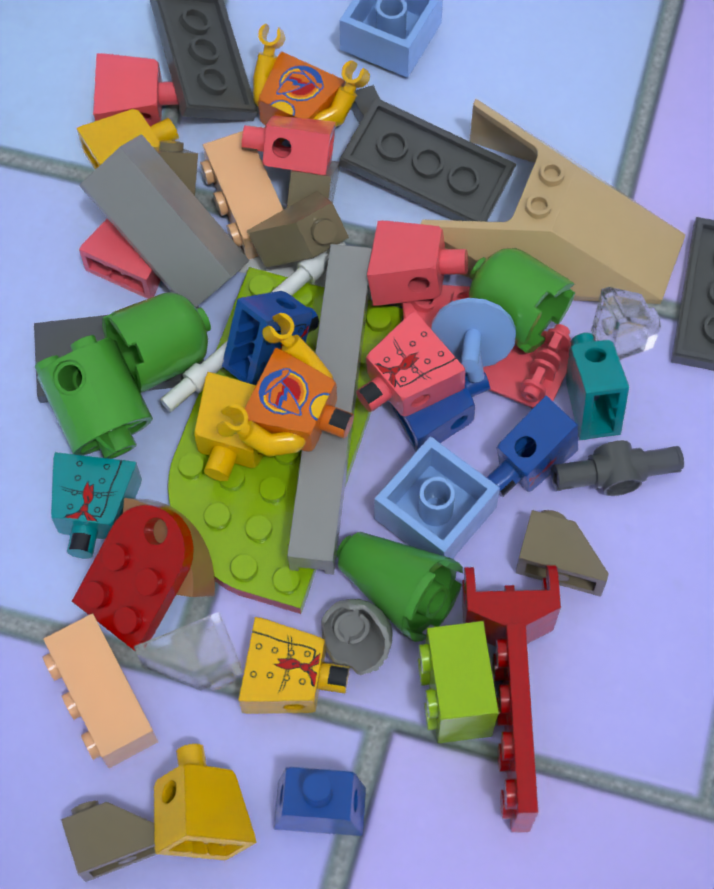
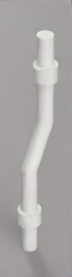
M343 241V242H341V243H339V244H337V245H346V244H345L344 241ZM330 249L314 258L301 260L297 264L298 269L272 292L284 291L292 296L307 282L314 283L326 272L325 267L328 265ZM227 342L201 364H193L183 373L184 379L160 399L167 410L172 412L195 391L198 393L203 391L207 372L216 374L223 368L222 363Z

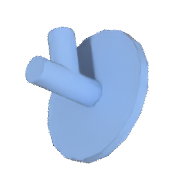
M464 298L452 301L439 309L432 321V331L464 366L468 380L471 382L482 381L485 377L483 367L494 365L506 358L515 346L516 327L512 317L500 305L486 299Z

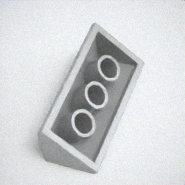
M142 134L120 146L79 185L171 292L186 297L195 307L200 305L250 261Z

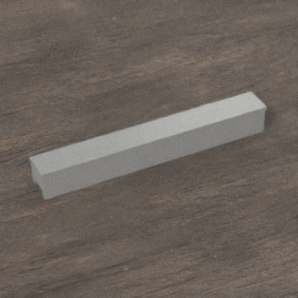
M331 244L316 354L331 372L333 380L336 382L337 402L335 407L354 414L370 291L367 272L372 248ZM352 427L345 439L323 431L313 451L302 450L287 555L290 570L299 571V567L325 570V574L334 575Z

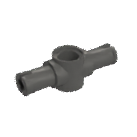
M619 440L599 446L595 449L593 455L588 456V460L554 464L551 468V478L556 491L592 485L594 489L603 488L604 494L607 496H619L635 491L650 476L681 472V469L684 468V457L679 446L643 451L642 448L632 449L631 443L628 441Z

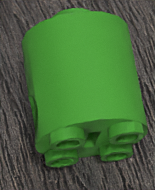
M94 335L86 336L71 344L72 352L60 358L58 355L45 358L35 365L38 381L73 454L87 455L101 451L104 458L113 459L137 446L132 435L149 425L153 418L117 342L112 340L111 337L97 341Z

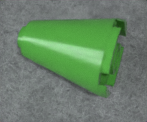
M357 532L353 536H347L337 550L338 568L375 606L382 610L384 615L404 636L414 642L426 639L427 635L422 632L430 624L434 627H439L444 622L460 593L462 584L456 581L455 578L456 571L463 573V567L452 558L365 532Z

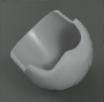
M346 599L336 602L325 612L321 622L322 638L325 640V648L331 660L336 664L351 667L358 675L377 671L383 665L384 660L388 658L392 645V625L382 610L371 602L362 599Z

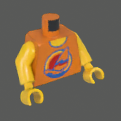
M263 24L258 31V37L261 43L264 44V50L258 53L253 76L254 103L259 108L260 121L266 125L272 116L334 121L336 122L335 128L341 126L357 97L355 93L356 88H362L369 83V71L362 68L359 76L356 79H352L357 63L350 60L343 65L342 79L282 51L277 57L274 55L275 49L280 48L284 44L285 34L281 28H278L276 39L268 42L269 25ZM279 138V141L282 144L285 139Z
M278 313L272 316L274 322L279 324L281 334H278L269 325L263 328L262 334L269 343L281 342L283 344L282 350L275 347L245 409L240 405L231 404L221 410L224 415L229 416L233 420L234 425L228 421H222L217 424L218 433L224 437H230L237 433L239 434L240 441L268 457L297 453L300 450L313 451L323 431L345 439L352 427L354 414L335 407L337 402V386L333 380V375L299 335L292 336L294 322L289 315Z

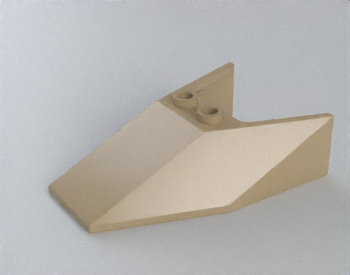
M475 99L472 110L470 142L535 164L514 215L506 222L422 219L421 224L439 226L443 229L446 249H467L468 272L467 274L459 275L470 278L472 268L481 258L485 257L488 259L489 256L501 249L517 248L574 283L571 290L575 292L573 300L661 304L685 234L582 165Z

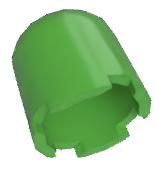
M517 248L501 249L489 256L488 259L485 257L481 258L470 272L472 282L469 289V298L486 299L500 305L512 317L515 324V345L527 354L535 351L545 342V337L541 334L551 321L555 324H560L575 296V292L571 290V287L574 286L571 280Z
M162 293L114 311L102 318L105 338L111 337L112 340L117 342L140 392L147 391L185 372L193 364H199L203 361L207 354V332L211 330L209 318L201 307L196 309L190 300L178 293Z

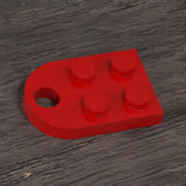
M140 505L125 511L115 521L72 599V602L88 615L93 613L98 623L135 652L146 650L191 568L194 546L192 535L185 521L172 509L160 505ZM159 519H162L167 526V536L161 544L155 539L153 533L154 525Z

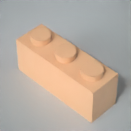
M243 131L203 144L205 161L200 162V168L206 184L214 183L217 192L213 193V198L220 216L227 214L231 224L226 225L229 237L238 247L241 246L243 253L248 259H252L259 255L247 230L283 211V207L258 152L242 149Z
M93 613L43 638L50 652L42 657L54 681L63 678L69 692L61 695L73 720L82 717L88 732L82 734L81 737L93 760L101 756L107 767L111 768L158 743Z

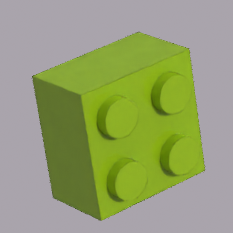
M479 621L427 628L426 644L419 645L420 658H418L421 686L429 685V689L425 690L426 702L424 703L427 730L436 729L438 744L492 737L499 712L484 622Z

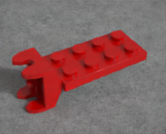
M546 565V578L542 579V590L515 591L514 585H505L504 591L476 592L474 567H464V580H462L463 623L483 621L487 643L496 647V653H493L494 681H502V685H499L498 698H496L499 712L496 725L504 726L505 729L501 733V743H498L499 772H507V779L504 780V790H501L500 793L502 819H510L511 833L530 832L538 815L527 644L554 630L561 609L559 578L556 565Z

